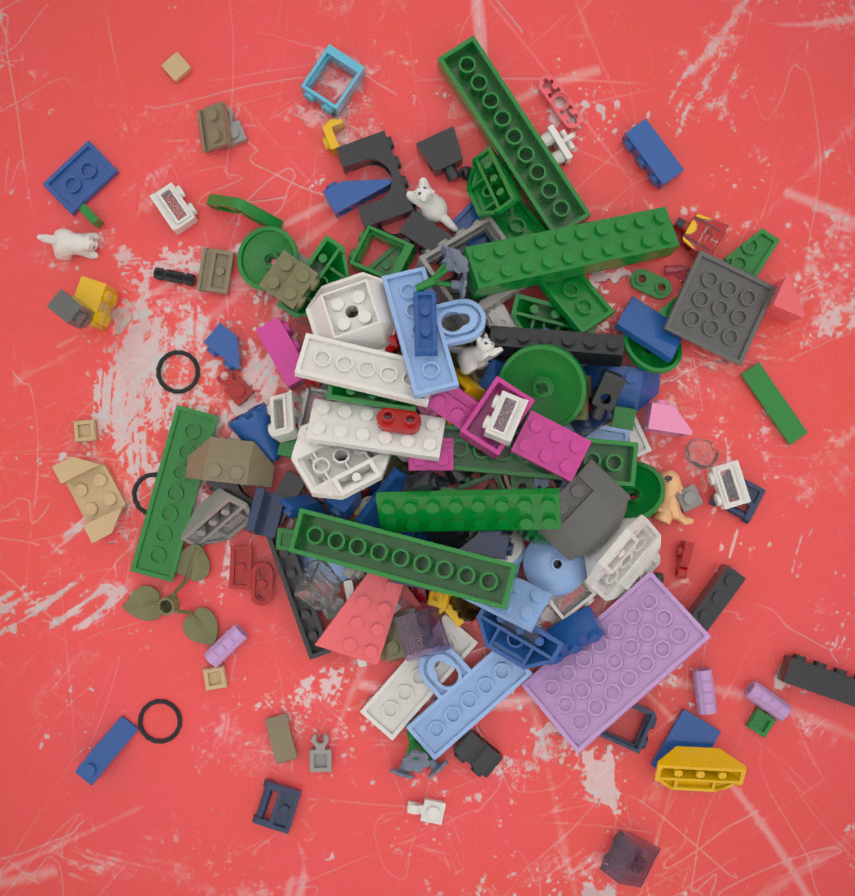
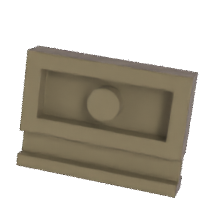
M218 102L205 107L203 110H197L203 152L211 153L213 150L217 151L231 146L232 141L226 103Z
M203 247L196 289L228 295L235 253Z

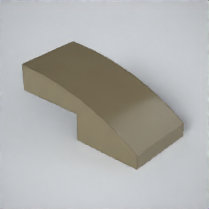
M282 714L265 719L276 763L280 764L298 759L288 715Z

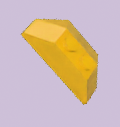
M676 746L657 762L654 779L671 790L717 792L729 789L734 785H743L747 768L720 748Z

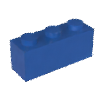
M646 118L624 134L622 144L625 150L634 155L637 166L641 170H645L648 174L649 182L654 187L657 186L660 190L683 172V167Z
M589 605L546 629L565 643L554 663L549 665L560 663L563 658L570 654L578 653L584 646L595 643L602 636L606 635L597 614Z

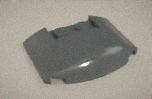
M590 459L574 476L572 482H568L560 491L561 529L537 531L568 561L587 555L601 546L615 532L626 513L630 495Z

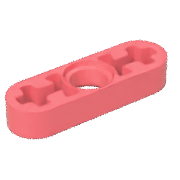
M549 74L542 76L538 83L539 93L562 126L568 131H575L581 124V113L554 76ZM544 82H546L547 84L552 83V92L549 88H543ZM562 98L565 100L566 105L563 108H557L554 105V100ZM568 108H570V110L568 111L569 116L571 118L576 117L575 124H573L572 122H567L569 117L566 114V111Z

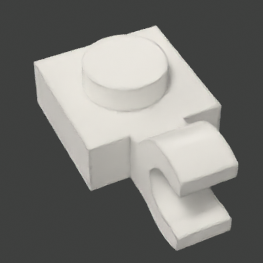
M424 797L423 803L408 800L407 813L421 814L420 821L442 825L446 802Z

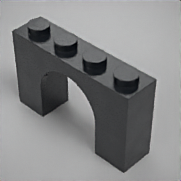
M385 131L336 148L345 174L373 165L383 168L391 176V188L383 198L358 207L365 230L368 225L379 228L408 218L413 208H416V205L406 197V189L409 188L405 175L401 177L399 169L402 168L398 156L394 157L392 149H394L391 136H386Z
M287 470L273 494L282 495L285 498L299 496L306 485L299 475ZM216 481L206 482V484L211 486L209 488L210 491L215 492L218 488L227 491L245 501L251 509L253 498L244 492L241 484ZM283 511L279 523L280 526H283L288 518Z

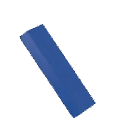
M436 291L413 292L415 357L438 356Z

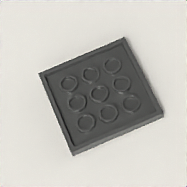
M699 250L662 330L737 366H741L777 287Z

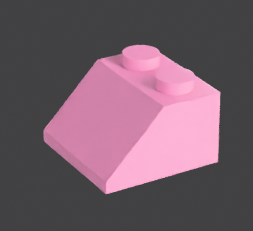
M655 400L651 401L650 404L644 405L641 423L643 431L677 437L692 436L691 428L674 406L668 405V401Z

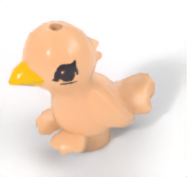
M672 470L662 472L660 475L665 484V498L654 518L667 525H670L672 519L678 521L682 526L693 524L694 519L684 516L681 512L680 504L675 496L676 493L682 494L681 490H683L679 475Z

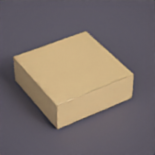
M178 52L161 65L176 83L192 70Z
M96 419L73 421L75 443L98 441Z
M225 665L203 669L206 691L229 686Z

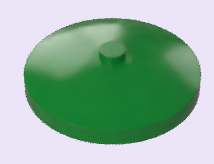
M548 343L525 346L516 351L506 361L500 372L499 377L535 400L530 411L532 410L563 427L576 418L585 403L587 396L585 372L579 361L570 352L559 346Z

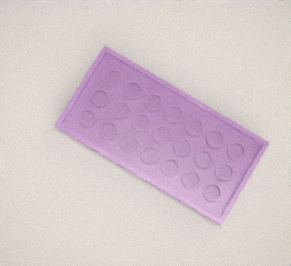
M651 571L598 617L606 635L602 636L599 641L584 646L578 653L570 654L563 658L558 664L551 666L549 664L543 665L521 685L577 754L581 753L712 638Z

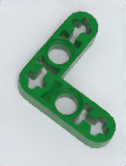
M210 194L206 203L207 206L218 211L241 214L262 226H273L282 229L284 223L281 219L237 197Z

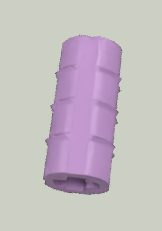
M234 624L204 653L205 658L211 665L218 667L248 638L247 633L241 626Z
M693 669L692 675L697 713L700 715L714 714L717 712V700L715 699L712 669Z
M755 680L744 691L746 698L780 722L791 711V706Z

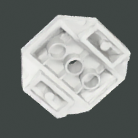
M361 272L323 285L306 308L313 335L388 352L385 348L390 343L388 337L395 333V326L382 278ZM351 312H358L356 317H348Z
M309 423L299 428L291 460L312 497L343 500L383 479L391 454L306 442L305 437ZM339 458H346L344 461H338Z
M642 514L638 518L622 519L615 532L601 546L584 556L587 573L585 583L605 601L623 596L647 573L653 572L660 564V554L658 553L661 546V534Z

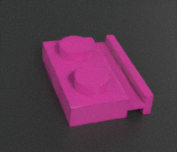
M457 388L430 395L427 407L461 429L479 401L462 389Z
M443 438L439 462L409 457V471H426L429 469L430 471H453V438Z

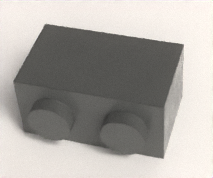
M60 289L47 305L50 310L66 323L79 329L87 327L95 313L78 298L63 289Z

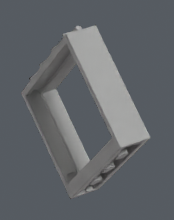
M491 216L485 219H477L470 228H462L456 232L455 237L450 240L446 238L439 242L435 249L425 250V253L419 256L417 268L425 266L428 278L432 277L435 272L430 265L444 257L440 252L442 245L458 249L483 233L487 235L491 242L507 238ZM434 285L431 287L436 291V295L442 303L454 300L445 286ZM528 287L492 294L478 304L486 314ZM465 314L451 315L460 328L470 321V318Z

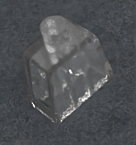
M318 559L308 562L294 595L318 611L330 607L338 610L344 604V600L338 596L342 587V581L330 565Z

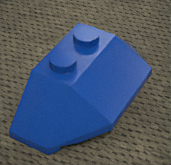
M585 365L582 367L586 371L585 375L592 376V391L602 367L622 374L626 378V383L615 406L637 409V412L659 394L661 374H654L638 367ZM608 394L601 395L600 399H607Z
M481 608L477 615L485 646L523 670L554 663L565 644L537 624L531 633Z

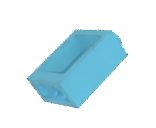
M329 44L302 83L303 96L311 103L316 101L322 105L321 108L330 115L334 113L338 116L365 77V67ZM330 62L354 76L336 105L312 90Z

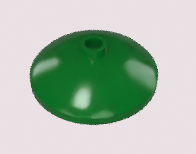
M273 226L260 227L249 233L242 241L237 256L239 272L247 284L258 290L265 291L259 287V284L273 266L271 264L272 259L276 258L277 260L283 250L299 260V251L294 239L286 231Z
M624 335V350L627 356L635 365L647 372L654 374L668 373L681 361V343L672 360L668 363Z
M637 462L635 487H621L630 495V498L637 496V499H630L628 501L623 519L638 518L641 514L649 518L663 504L665 498L663 478L655 468L646 463Z

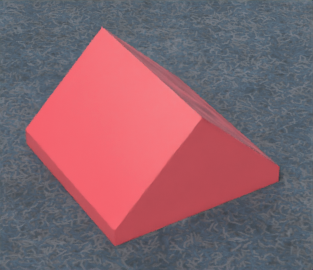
M790 275L774 283L773 286L777 288L765 314L787 324L805 317Z

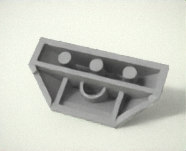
M218 488L194 510L181 534L180 540L191 545L199 544L202 547L205 544H215L230 540L247 525L251 509L245 501Z

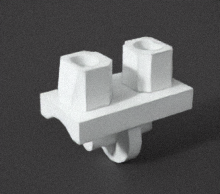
M553 124L550 125L541 138L547 147L553 145L556 151L552 155L559 165L564 163L566 166L573 158L570 151L575 148L572 141L576 138V135L574 133L568 135L565 129L558 133Z

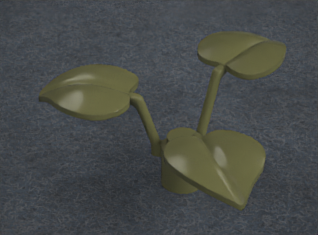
M194 544L181 552L176 572L186 577L174 592L160 600V593L156 588L144 585L132 593L123 605V609L131 615L146 621L156 620L161 615H170L173 612L175 614H189L190 616L183 622L185 635L194 642L211 646L215 643L218 635V622L214 613L205 607H199L194 613L191 610L179 609L180 599L177 597V593L188 582L189 578L193 581H200L210 572V560L201 545Z

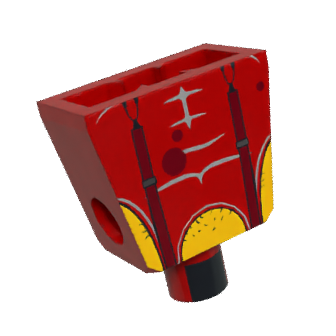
M695 214L690 222L678 217L673 225L675 230L682 233L679 239L680 246L694 258L699 250L712 256L729 227L727 224L700 214Z

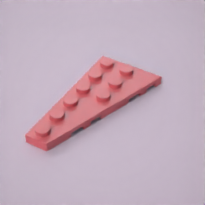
M367 573L315 643V646L378 665L403 585L391 583L392 579Z

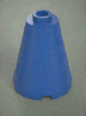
M264 402L248 409L246 413L240 414L228 422L232 431L241 440L255 442L272 463L280 459V456L277 454L280 445L279 441L272 438L268 432L271 417L267 412V406Z

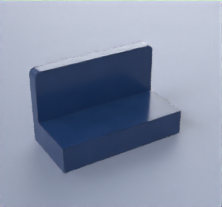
M256 487L245 530L250 534L276 538L284 508L279 501L285 497Z

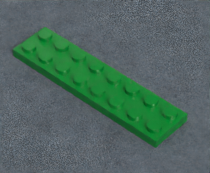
M522 200L505 213L491 216L507 239L547 231ZM584 275L538 284V287L576 332L590 331L611 317L615 312Z
M176 405L130 571L170 582L174 581L185 542L180 540V537L192 516L202 481L185 478L188 456L208 438L214 437L219 416Z
M559 488L376 493L381 529L391 532L561 529Z

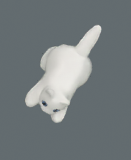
M425 177L421 178L418 188L415 191L407 192V199L418 206L419 209L416 212L434 224L442 222L447 228L457 232V226L447 215V203L432 190Z
M58 229L53 235L40 234L37 236L38 240L52 244L54 255L60 260H70L72 255H80L89 259H96L98 257V253L94 251L98 247L97 240L99 235L97 233L82 234L74 233L69 229Z
M485 333L483 338L479 337L476 339V346L466 348L453 346L449 347V350L458 354L457 361L460 366V372L464 375H469L476 369L482 370L490 364L488 360L504 351L503 348H494V343Z

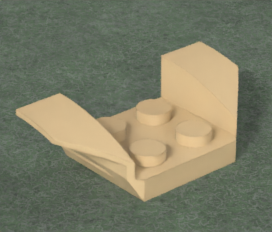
M70 457L52 466L60 483L67 484L87 524L83 527L91 542L94 543L110 535L115 528L121 510L124 509L127 502L109 467L76 457Z

